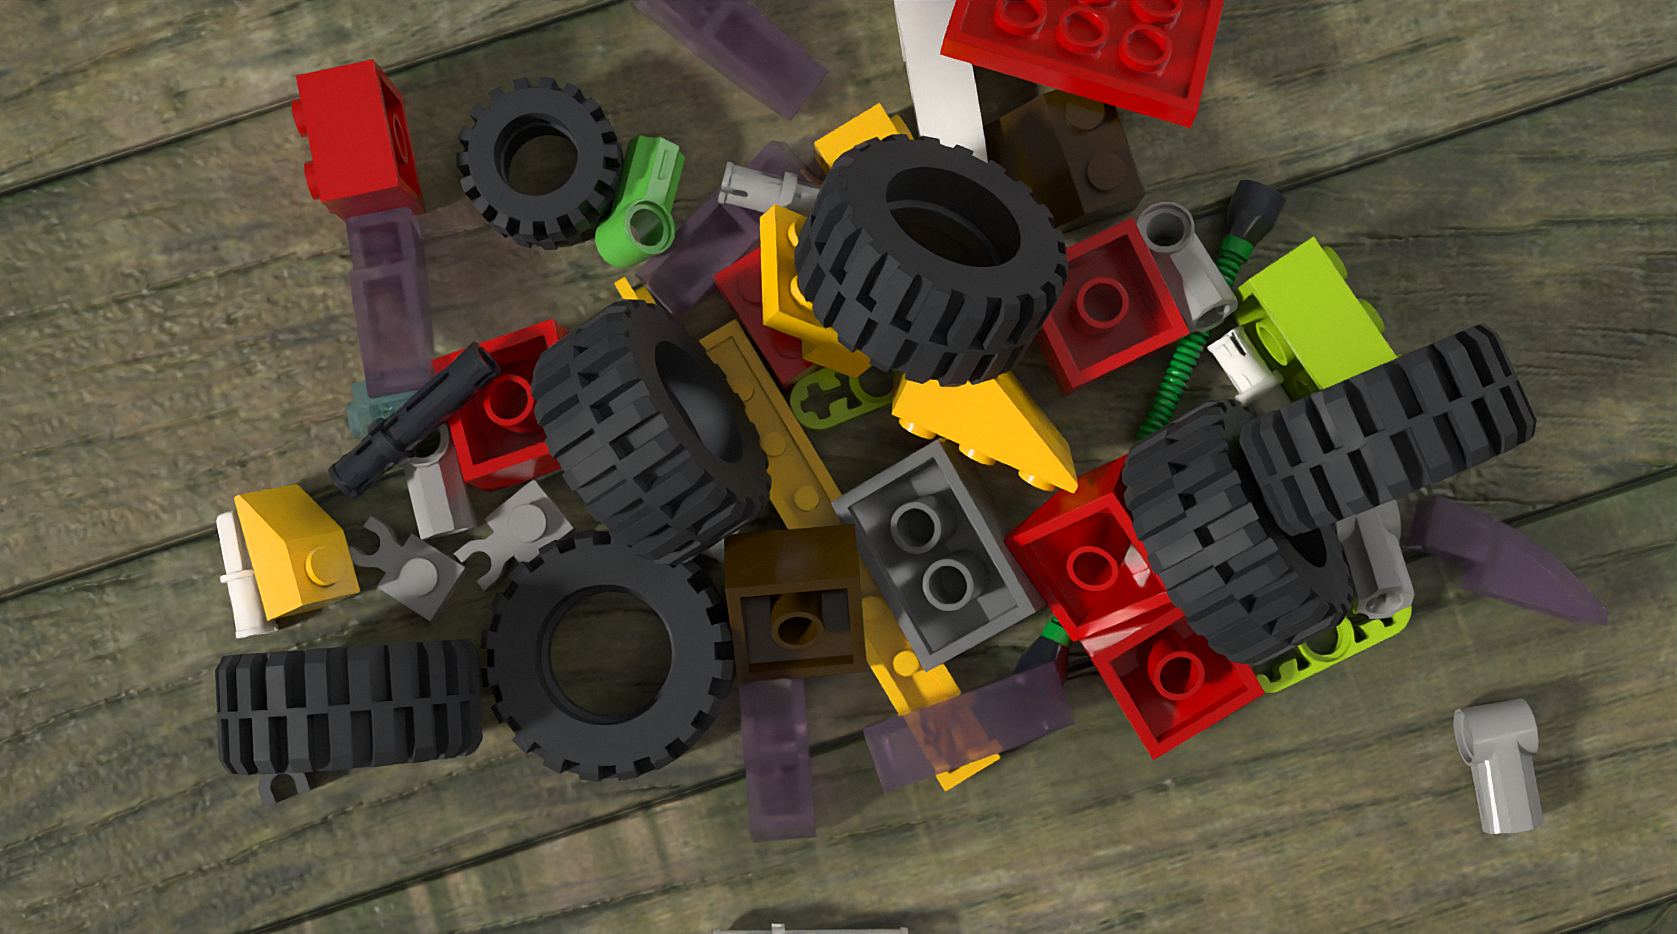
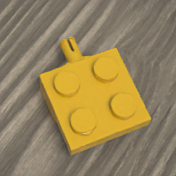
M774 204L760 217L763 325L802 339L803 359L856 379L872 366L869 364L871 358L859 350L852 353L839 343L838 333L832 327L824 328L814 316L812 308L814 301L806 302L800 288L794 256L795 248L799 242L798 236L807 217Z

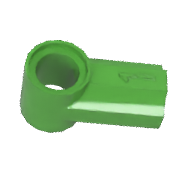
M638 135L629 141L610 214L599 222L595 233L598 252L612 266L623 269L633 267L663 253L671 246L675 238V224L671 210L685 156L680 153L678 145L662 137L651 138ZM630 224L638 232L640 243L633 237Z

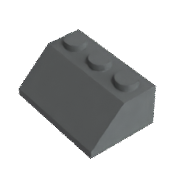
M945 437L933 441L830 502L842 524H855L857 551L925 672L1021 621L1046 605L1044 599L1004 544L1003 540L1012 528L974 461L960 451L959 443Z

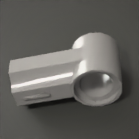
M1163 201L1152 204L1142 211L1137 220V226L1189 332L1200 331L1204 333L1222 324L1225 318L1237 309L1238 301L1195 234L1191 213L1182 205ZM1162 237H1172L1179 240L1178 243L1169 247H1160L1153 244L1155 240Z
M448 420L438 428L441 442L434 454L428 457H420L414 449V457L403 466L421 540L444 537L478 527L468 483L464 482Z
M1391 500L1370 510L1330 524L1334 535L1338 537L1344 552L1342 554L1343 560L1349 567L1351 580L1348 584L1353 589L1352 601L1355 611L1367 615L1369 619L1392 617L1396 612L1410 607L1415 593L1399 546L1401 522L1396 500Z
M1520 698L1455 710L1453 722L1455 739L1462 759L1468 766H1471L1483 832L1488 834L1518 833L1543 826L1544 820L1531 757L1536 755L1538 750V730L1528 703Z

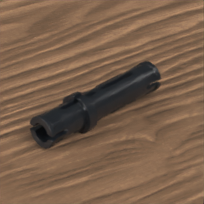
M472 342L453 362L436 374L398 410L386 419L377 418L368 426V435L351 451L329 467V476L334 484L345 495H351L352 499H358L375 481L395 465L404 466L414 457V449L434 430H437L480 390L502 374L497 361L483 346L480 347L478 343Z

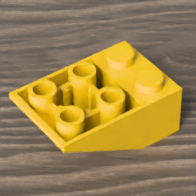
M896 370L893 376L892 415L900 418L899 424L903 428L926 439H934L936 434L959 443V449L963 454L982 464L994 465L996 460L1012 466L1019 470L1018 474L1023 480L1039 489L1053 491L1058 486L1071 493H1075L1078 481L1069 444L1011 371L998 375L996 379L976 385H971L967 381L965 385L959 387H940L938 380L930 379L924 384L905 380V373Z

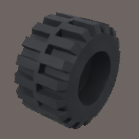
M540 76L538 87H532L527 77L513 80L515 91L506 95L501 87L498 86L488 93L493 103L487 109L477 103L470 111L469 115L475 124L472 129L462 126L458 140L464 146V152L456 153V167L464 176L460 183L465 194L473 202L476 210L495 231L505 238L508 236L512 237L518 245L531 248L533 243H539L544 250L558 249L559 241L567 240L571 246L583 242L584 240L580 234L589 228L596 233V228L602 220L601 217L606 211H611L620 181L622 163H624L622 148L609 119L605 117L601 106L592 97L587 100L581 89L570 83H567L564 89L559 88L555 78ZM545 135L563 137L574 143L578 151L577 164L572 176L562 187L551 193L537 196L519 193L511 187L509 183L510 163L517 150L523 144L533 138Z

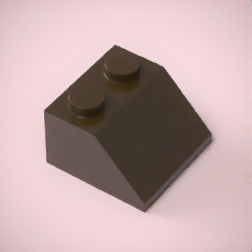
M1056 89L1036 97L983 127L988 162L990 160L994 161L1006 169L1005 175L1013 181L1018 182L1021 180L1033 191V200L1038 205L1045 204L1054 217V229L1061 230L1062 234L1133 211L1146 194L1116 107Z
M855 524L731 534L724 539L725 592L738 683L867 672Z

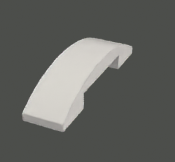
M894 0L903 61H906L918 138L921 136L940 139V144L952 148L958 144L973 150V156L988 163L972 64L940 55L943 39L956 0Z

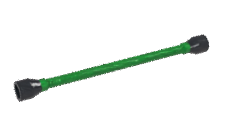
M1240 180L1226 209L1225 236L1218 249L1220 259L1216 261V267L1230 288L1234 285L1233 281L1237 278L1236 273L1240 271L1239 266L1248 262L1254 247L1274 228L1286 202L1285 197L1275 189L1252 180ZM1213 328L1204 333L1200 331L1192 332L1179 342L1180 345L1176 348L1178 353L1173 354L1174 360H1171L1169 363L1171 367H1168L1166 370L1168 375L1163 376L1164 382H1161L1159 385L1161 389L1156 391L1157 396L1152 400L1155 404L1149 406L1151 411L1146 413L1147 418L1142 422L1144 426L1139 428L1141 433H1137V440L1133 441L1132 445L1170 423L1168 418L1173 417L1172 411L1177 409L1175 404L1180 402L1179 397L1184 393L1182 389L1187 387L1185 382L1190 380L1189 375L1194 372L1193 368L1197 365L1195 360H1199V353L1203 352V346L1207 343L1205 338L1210 337L1209 331H1212ZM1053 617L1051 622H1046L1041 635L1021 654L1008 684L1052 705H1055L1067 679L1069 651L1073 642L1056 617Z

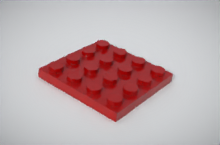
M956 0L943 39L940 55L1191 128L1198 113L1224 0Z

